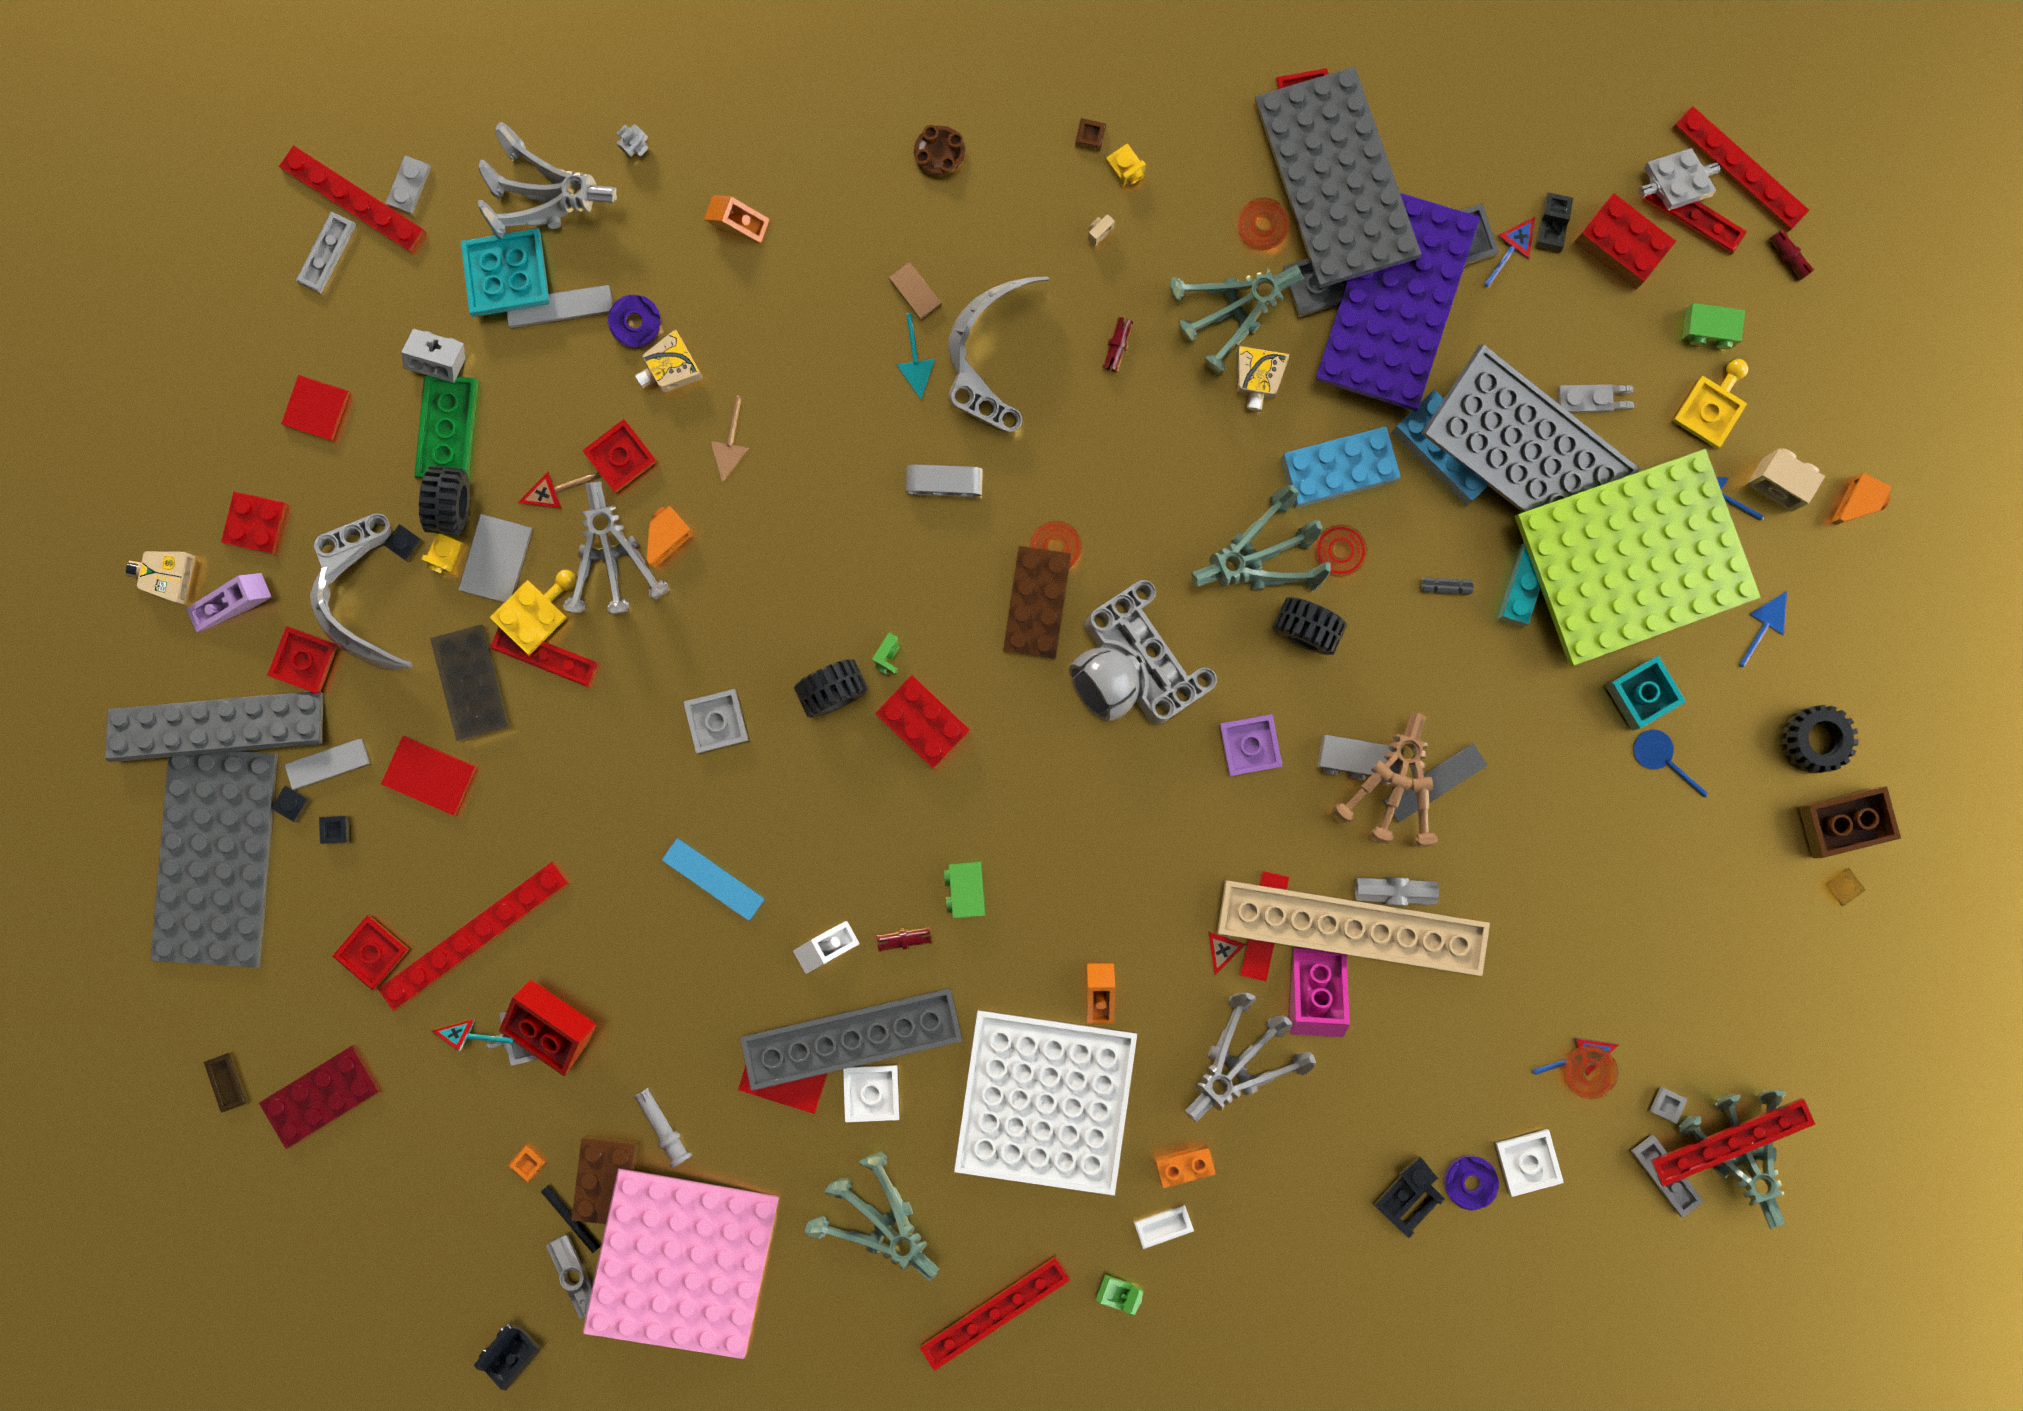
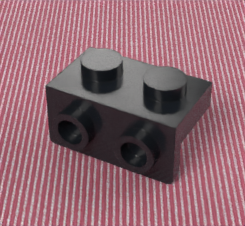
M508 1324L497 1333V1338L492 1344L480 1353L474 1367L477 1370L485 1371L501 1390L507 1391L541 1350V1347L522 1326Z

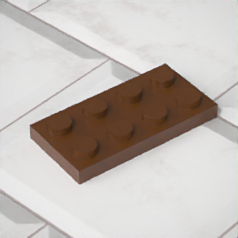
M1019 546L1003 651L1056 659L1071 553Z

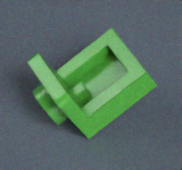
M1105 1275L1096 1301L1135 1316L1137 1309L1142 1303L1143 1290L1130 1282Z

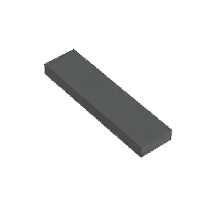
M1474 743L1424 774V777H1432L1433 790L1428 791L1429 803L1488 766ZM1410 789L1409 791L1404 790L1399 806L1394 810L1393 817L1397 823L1418 811L1416 792ZM1390 796L1383 800L1386 806L1388 804Z

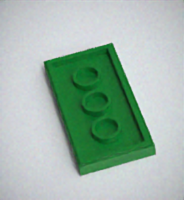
M424 374L414 472L415 479L422 480L430 466L464 469L469 479L479 381L477 378L457 377L455 382L452 383Z

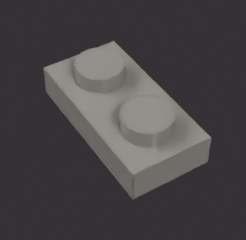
M404 156L387 198V206L413 215L431 166Z

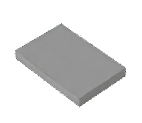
M480 514L459 590L505 603L515 593L533 529Z

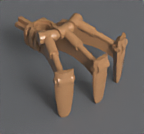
M1411 712L1404 735L1394 734L1393 740L1395 742L1389 744V750L1392 752H1385L1384 754L1386 762L1383 763L1379 760L1371 769L1373 774L1361 786L1362 789L1347 805L1343 803L1339 805L1337 803L1332 808L1331 816L1337 822L1350 823L1354 818V813L1351 809L1366 793L1369 794L1381 780L1384 783L1387 781L1393 787L1380 827L1376 826L1375 829H1372L1368 839L1375 843L1388 844L1392 842L1394 835H1392V831L1388 830L1395 808L1399 806L1404 790L1409 791L1410 789L1416 792L1419 817V834H1417L1411 846L1420 848L1436 845V842H1438L1437 836H1435L1434 832L1429 833L1427 812V809H1429L1428 791L1433 790L1432 777H1424L1423 769L1425 768V763L1421 761L1426 758V752L1423 749H1426L1428 744L1419 740L1426 720L1425 716ZM1402 746L1411 748L1413 752L1412 759H1405L1401 755ZM1394 762L1398 764L1397 774L1389 769ZM1409 765L1411 768L1413 779L1406 777Z

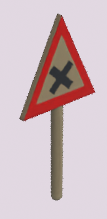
M1208 931L1214 974L1216 975L1246 944L1230 939L1231 936L1229 935L1224 937Z

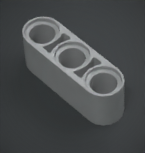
M907 465L905 492L915 495L982 496L983 469L966 466Z

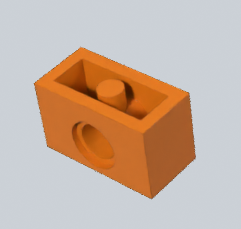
M1207 1145L1154 1158L1163 1188L1216 1175Z

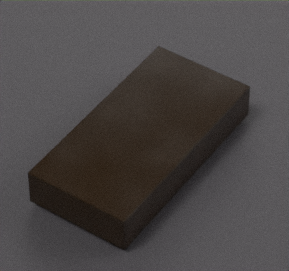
M232 1052L204 1062L221 1113L249 1103Z

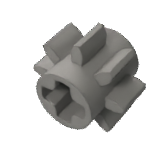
M624 124L616 133L620 139L616 143L617 146L629 157H632L634 153L641 157L648 149L645 143L648 136L637 125L633 124L631 128H628Z

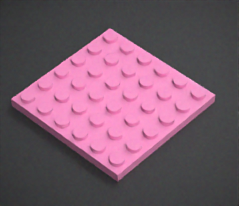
M618 1168L583 1333L744 1359L778 1204V1196Z

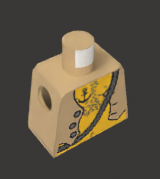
M676 330L668 334L643 355L649 368L635 375L643 389L657 381L663 392L703 379Z
M1239 346L1237 351V393L1248 395L1246 409L1262 411L1264 398L1274 399L1289 359V354Z

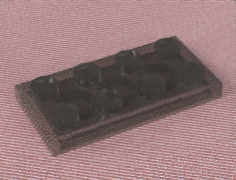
M481 624L430 638L456 741L509 728L510 725L484 625Z

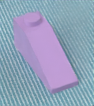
M262 573L238 575L186 608L195 631L201 632L255 608L271 598Z

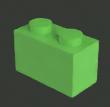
M1692 303L1685 311L1682 340H1688L1690 344L1696 346H1704L1706 343L1716 344L1718 349H1732V347H1735L1742 341L1745 310Z
M981 862L949 864V870H944L945 886H950L951 897H946L947 913H953V918L985 916Z

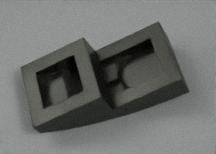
M1547 193L1537 235V248L1562 252L1567 225L1570 221L1573 197Z

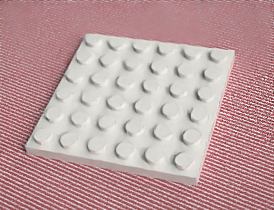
M978 1010L954 1172L1115 1196L1137 1033Z

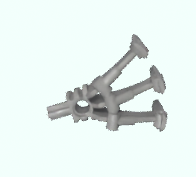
M502 122L498 123L495 131L507 156L514 162L520 155L537 167L540 173L552 180L551 185L511 181L500 176L485 160H480L479 172L490 189V193L498 200L503 196L505 190L525 195L529 199L545 202V204L520 212L496 214L486 202L478 200L480 212L492 229V234L503 239L502 235L505 234V227L548 224L549 228L555 229L561 226L560 217L566 216L573 209L580 212L583 209L591 211L593 201L614 203L617 200V189L615 187L596 186L595 180L590 174L584 175L583 173L559 170L526 150L524 142L509 126Z
M601 481L585 484L590 510L581 512V515L587 518L582 521V526H588L589 530L582 532L583 537H587L586 545H580L578 557L581 558L577 574L578 580L573 598L568 597V600L564 601V610L580 614L582 611H585L586 605L584 601L580 600L585 578H588L592 561L601 559V561L606 562L613 601H610V605H607L608 613L628 612V608H630L629 601L626 602V599H620L617 581L619 575L616 559L620 558V555L626 556L627 554L651 587L648 589L649 598L657 600L669 591L668 583L662 580L656 581L646 566L645 559L637 549L640 546L639 542L633 535L628 538L625 537L621 531L624 529L623 524H615L614 521L620 519L619 514H613L612 510L616 509V506L606 507ZM596 515H604L608 519L606 529H598L595 526L594 518ZM611 531L620 544L610 546L607 532ZM595 534L600 535L603 548L593 547Z
M1250 993L1234 994L1228 1000L1234 1010L1226 1029L1222 1031L1217 1046L1212 1045L1209 1050L1208 1058L1214 1060L1213 1065L1207 1068L1208 1074L1203 1075L1201 1078L1202 1083L1196 1085V1089L1201 1093L1200 1096L1184 1111L1195 1123L1212 1106L1221 1111L1224 1108V1104L1229 1105L1233 1100L1232 1098L1237 1099L1241 1095L1240 1090H1243L1245 1096L1257 1092L1256 1087L1272 1082L1276 1077L1296 1070L1297 1074L1301 1073L1303 1076L1308 1074L1316 1065L1312 1053L1302 1052L1294 1055L1295 1058L1292 1059L1293 1064L1273 1072L1267 1071L1252 1077L1251 1073L1248 1074V1068L1245 1065L1258 1054V1050L1274 1035L1277 1038L1279 1036L1283 1037L1291 1029L1292 1022L1286 1016L1269 1018L1266 1025L1269 1030L1253 1046L1250 1045L1238 1058L1235 1055L1233 1057L1230 1055V1052L1227 1050L1242 1011L1249 1010L1256 1000V997ZM1223 1064L1230 1069L1225 1075L1221 1074ZM1236 1075L1239 1078L1240 1084L1233 1086L1231 1080ZM1214 1081H1218L1223 1085L1224 1092L1222 1095H1217L1213 1091L1212 1085Z

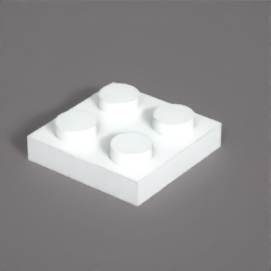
M898 1065L859 1066L843 1069L845 1122L900 1119Z
M1548 1129L1495 1143L1511 1197L1564 1183Z

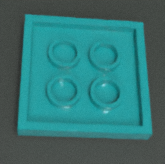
M539 228L503 234V239L498 236H489L461 241L468 306L471 317L550 304Z

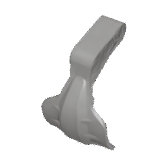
M1049 277L1024 278L993 287L977 296L961 311L953 324L948 340L950 360L956 372V377L948 394V400L953 407L1004 432L1015 431L1021 426L1022 416L1020 412L1003 403L964 359L967 355L965 342L979 314L994 300L1018 287L1041 281L1047 282L1050 280ZM959 389L965 390L968 394V399L964 404L958 403L955 399V393ZM982 401H987L991 405V412L987 416L982 415L979 411V404ZM1007 412L1011 413L1015 419L1013 426L1010 428L1006 427L1002 421L1004 414Z
M377 513L317 537L314 548L321 564V570L314 581L310 593L311 605L325 635L340 649L381 669H408L413 667L411 662L397 658L345 629L332 617L328 605L331 594L328 586L345 569L370 549L385 544L392 535L389 520L386 516ZM376 525L385 526L381 533L372 532ZM351 535L360 536L356 543L347 542ZM326 545L335 546L334 550L330 553L321 552Z

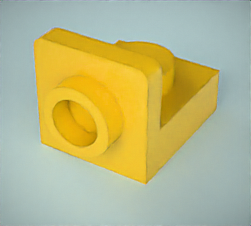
M1128 143L1106 157V162L1123 186L1129 182L1134 184L1144 176L1143 172H1145L1146 164L1143 160L1140 162Z
M437 533L428 555L423 554L422 560L428 563L426 567L440 574L443 570L451 573L464 544L446 535Z

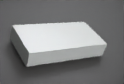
M1185 1204L1134 1222L1143 1249L1194 1231Z

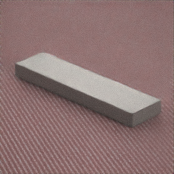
M609 285L549 294L550 304L507 311L508 325L510 328L608 314L613 306L611 288Z

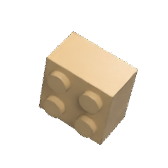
M1779 448L1762 458L1747 485L1788 510L1794 511L1810 503L1825 476L1819 473L1820 470L1813 464H1804L1796 459L1797 456L1792 451Z

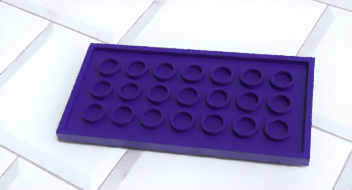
M1400 193L1422 254L1421 258L1348 280L1315 380L1417 412L1480 217Z

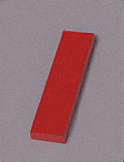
M1656 194L1643 198V201L1730 255L1735 252L1747 233L1746 230L1699 201L1668 211L1663 201Z
M499 627L490 646L492 650L588 688L599 665L595 661L544 641L528 655Z
M1262 871L1259 886L1287 890L1289 877ZM1247 938L1240 976L1267 981L1275 943Z

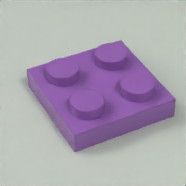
M1273 714L1219 724L1229 777L1283 767Z

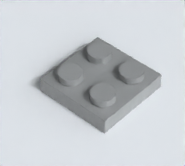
M736 689L683 702L696 754L749 741Z

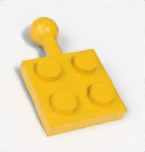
M1740 358L1733 359L1727 364V376L1721 386L1701 376L1673 420L1674 423L1716 449L1721 447L1747 405L1746 402L1729 392L1736 380L1745 377L1748 372L1747 363Z
M560 571L556 575V583L544 595L527 580L490 616V619L522 650L530 655L566 619V616L551 602L562 591L572 590L576 586L577 578L572 571Z

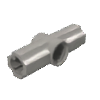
M1361 877L1356 878L1355 901L1384 902V904L1408 905V903L1432 905L1437 904L1439 896L1438 882L1412 881L1409 878L1385 877V879Z
M566 1234L546 1244V1248L560 1276L561 1286L566 1289L579 1319H582L587 1314L592 1285L588 1278L587 1268L581 1263L569 1235ZM569 1270L578 1272L580 1275L578 1283H573L568 1279Z

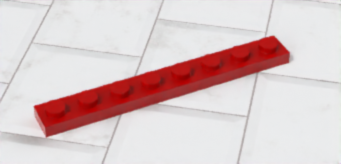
M554 862L549 863L378 988V991L393 1011L397 1010L564 888L569 882Z

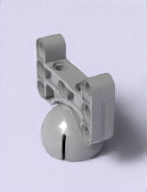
M1147 580L1138 581L1092 612L1085 621V629L1098 648H1093L1080 654L1074 659L1069 668L1070 676L1074 677L1072 681L1073 686L1081 700L1094 715L1099 716L1105 722L1124 716L1137 700V704L1146 715L1147 720L1153 724L1160 725L1207 694L1217 683L1215 672L1209 668H1200L1188 676L1142 609L1155 598L1156 589ZM1136 590L1143 591L1146 595V600L1140 599L1136 594ZM1115 604H1121L1125 608V614L1119 613L1115 608ZM1095 617L1103 620L1104 628L1098 627L1095 624ZM1146 647H1150L1155 651V658L1150 657L1146 653ZM1197 677H1202L1206 681V687L1198 684ZM1176 691H1181L1185 694V702L1177 698ZM1156 705L1164 708L1165 716H1161L1156 712Z

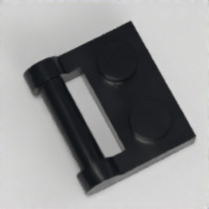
M1399 1176L1373 1205L1405 1236L1410 1238L1414 1234L1413 1230L1437 1204L1441 1205L1446 1199L1432 1185L1417 1196L1405 1180ZM1426 1191L1430 1197L1404 1223L1400 1218Z

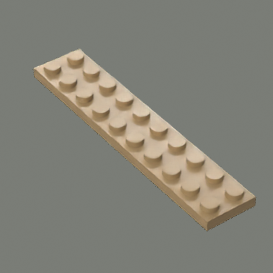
M1225 880L1217 934L1482 976L1490 923Z

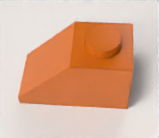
M716 195L712 196L704 217L705 221L725 232L757 243H761L770 220L731 196Z
M1864 472L1855 476L1831 523L1838 525L1884 510L1891 499L1889 493L1892 487Z
M670 506L666 509L662 507L657 510L652 516L653 520L649 523L647 561L653 567L658 565L693 534L691 529Z
M1114 963L1087 964V1024H1114Z

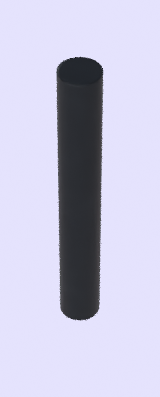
M550 1185L546 1186L541 1193L593 1254L601 1247L580 1221L571 1220L572 1211Z

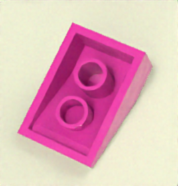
M1293 947L1289 1009L1290 1021L1292 1022L1290 1034L1344 1037L1350 1025L1347 954Z

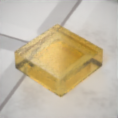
M1846 868L1826 883V886L1841 906L1846 905L1865 891L1850 868Z

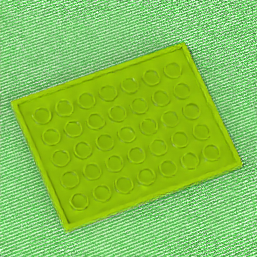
M1706 449L1515 516L1570 667L1761 598Z

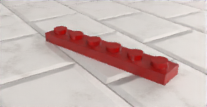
M1694 106L1673 126L1679 134L1712 163L1717 162L1720 170L1786 230L1791 231L1809 212L1806 206Z
M294 145L279 165L283 171L410 253H412L425 234L423 228Z
M1801 1098L1650 1161L1661 1186L1665 1187L1816 1124L1805 1099Z
M1054 1256L922 1344L920 1350L935 1371L1069 1282L1070 1278L1056 1256Z

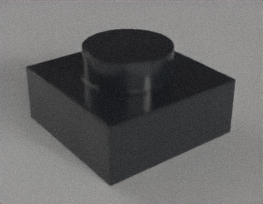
M399 524L384 546L408 562L423 540Z
M284 786L271 809L292 822H297L310 799L292 790L289 786Z
M349 816L319 817L320 844L349 843Z
M1420 1156L1399 1172L1400 1176L1417 1196L1438 1179Z

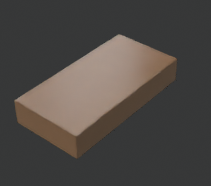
M910 262L889 277V280L920 320L942 305L941 301Z

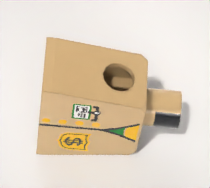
M146 551L143 553L141 563L135 561L127 563L126 576L138 578V589L185 605L195 556L187 552Z

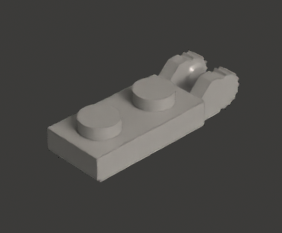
M1560 385L1558 387L1559 404L1570 413H1611L1616 410L1634 409V402L1631 401L1613 403V394L1627 395L1633 393V386Z

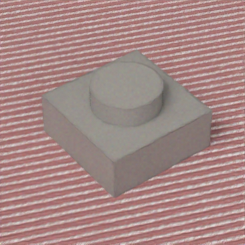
M1660 1087L1650 1112L1677 1124L1688 1099Z

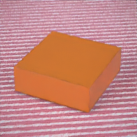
M525 1145L508 1167L528 1184L547 1161L530 1146Z

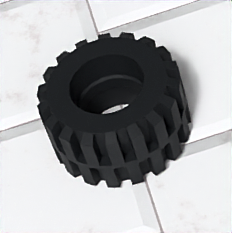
M430 466L424 474L420 487L419 519L424 532L461 534L467 521L470 505V484L467 473L464 469Z
M1296 597L1285 598L1273 625L1275 632L1282 638L1302 648L1323 655L1335 654L1347 627V623L1334 612Z
M845 659L825 666L802 678L794 686V690L807 717H819L857 700L866 693L868 687L855 660Z
M1818 705L1798 711L1794 714L1795 717L1789 718L1786 722L1789 726L1783 728L1782 732L1786 734V738L1781 739L1782 745H1787V749L1783 750L1785 755H1791L1792 757L1789 761L1793 765L1798 764V769L1802 771L1808 770V773L1831 772L1840 769L1841 765H1847L1850 762L1849 757L1854 756L1856 750L1852 748L1858 745L1859 739H1854V734H1858L1857 728L1852 729L1851 724L1854 723L1852 718H1845L1846 712L1843 710L1836 711L1837 707ZM1815 724L1825 727L1831 737L1830 748L1824 755L1815 752L1809 743V732Z

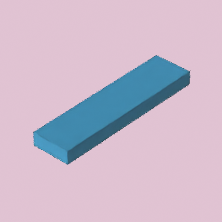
M679 838L675 840L662 861L748 921L752 919L765 898Z

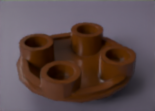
M928 125L915 142L914 156L916 163L923 171L931 175L943 176L952 173L960 167L965 157L966 148L962 135L948 126Z

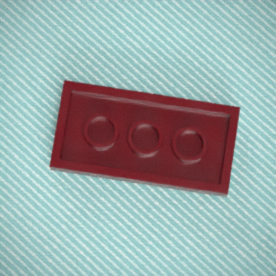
M353 1045L259 1102V1105L285 1149H288L381 1092Z

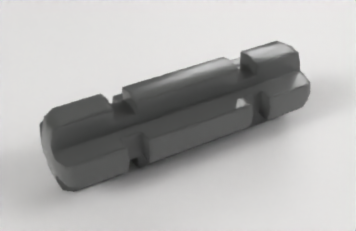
M1424 577L1421 580L1422 592L1432 593L1435 591L1436 593L1448 594L1460 592L1461 594L1470 595L1474 589L1472 580L1463 579L1459 581V579L1437 578L1434 580L1431 577Z

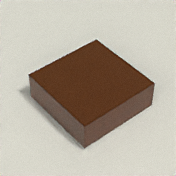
M1081 118L1075 146L1100 151L1106 123Z

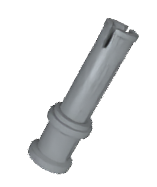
M647 1088L640 1094L635 1095L634 1099L638 1102L660 1140L658 1142L659 1148L664 1149L671 1161V1168L692 1157L691 1152H687L680 1141L681 1135L677 1131L674 1132L653 1098L650 1089Z

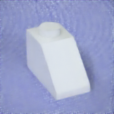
M845 921L793 950L805 974L860 943L848 922Z

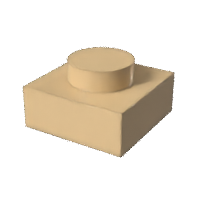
M1108 214L1103 219L1098 217L1088 228L1090 230L1088 240L1096 246L1114 228L1115 221Z

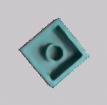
M1659 656L1648 659L1605 685L1632 731L1641 729L1686 702Z

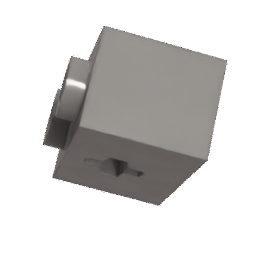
M417 329L412 330L401 352L404 369L452 383L455 382L465 361L464 343L453 338H445L434 335L429 331Z

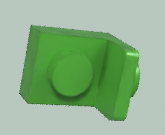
M890 632L872 658L873 662L876 663L875 669L887 676L890 672L896 675L899 671L896 667L886 662L888 658L893 659L900 648L897 644L899 641L898 637Z

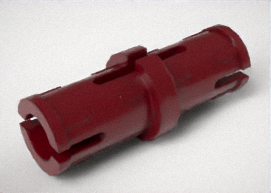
M1781 229L1769 238L1783 258L1781 260L1789 264L1800 281L1814 271V268L1811 267L1800 251L1802 249L1799 246H1795L1784 229Z
M1118 317L1113 337L1108 341L1109 349L1102 365L1103 369L1109 371L1111 367L1112 372L1118 373L1123 353L1128 349L1127 340L1134 324L1133 321L1126 319L1125 323L1123 317Z
M930 927L908 931L904 928L896 933L876 935L878 943L888 941V943L877 944L879 952L895 948L906 950L908 946L931 944V936L920 937L931 934Z

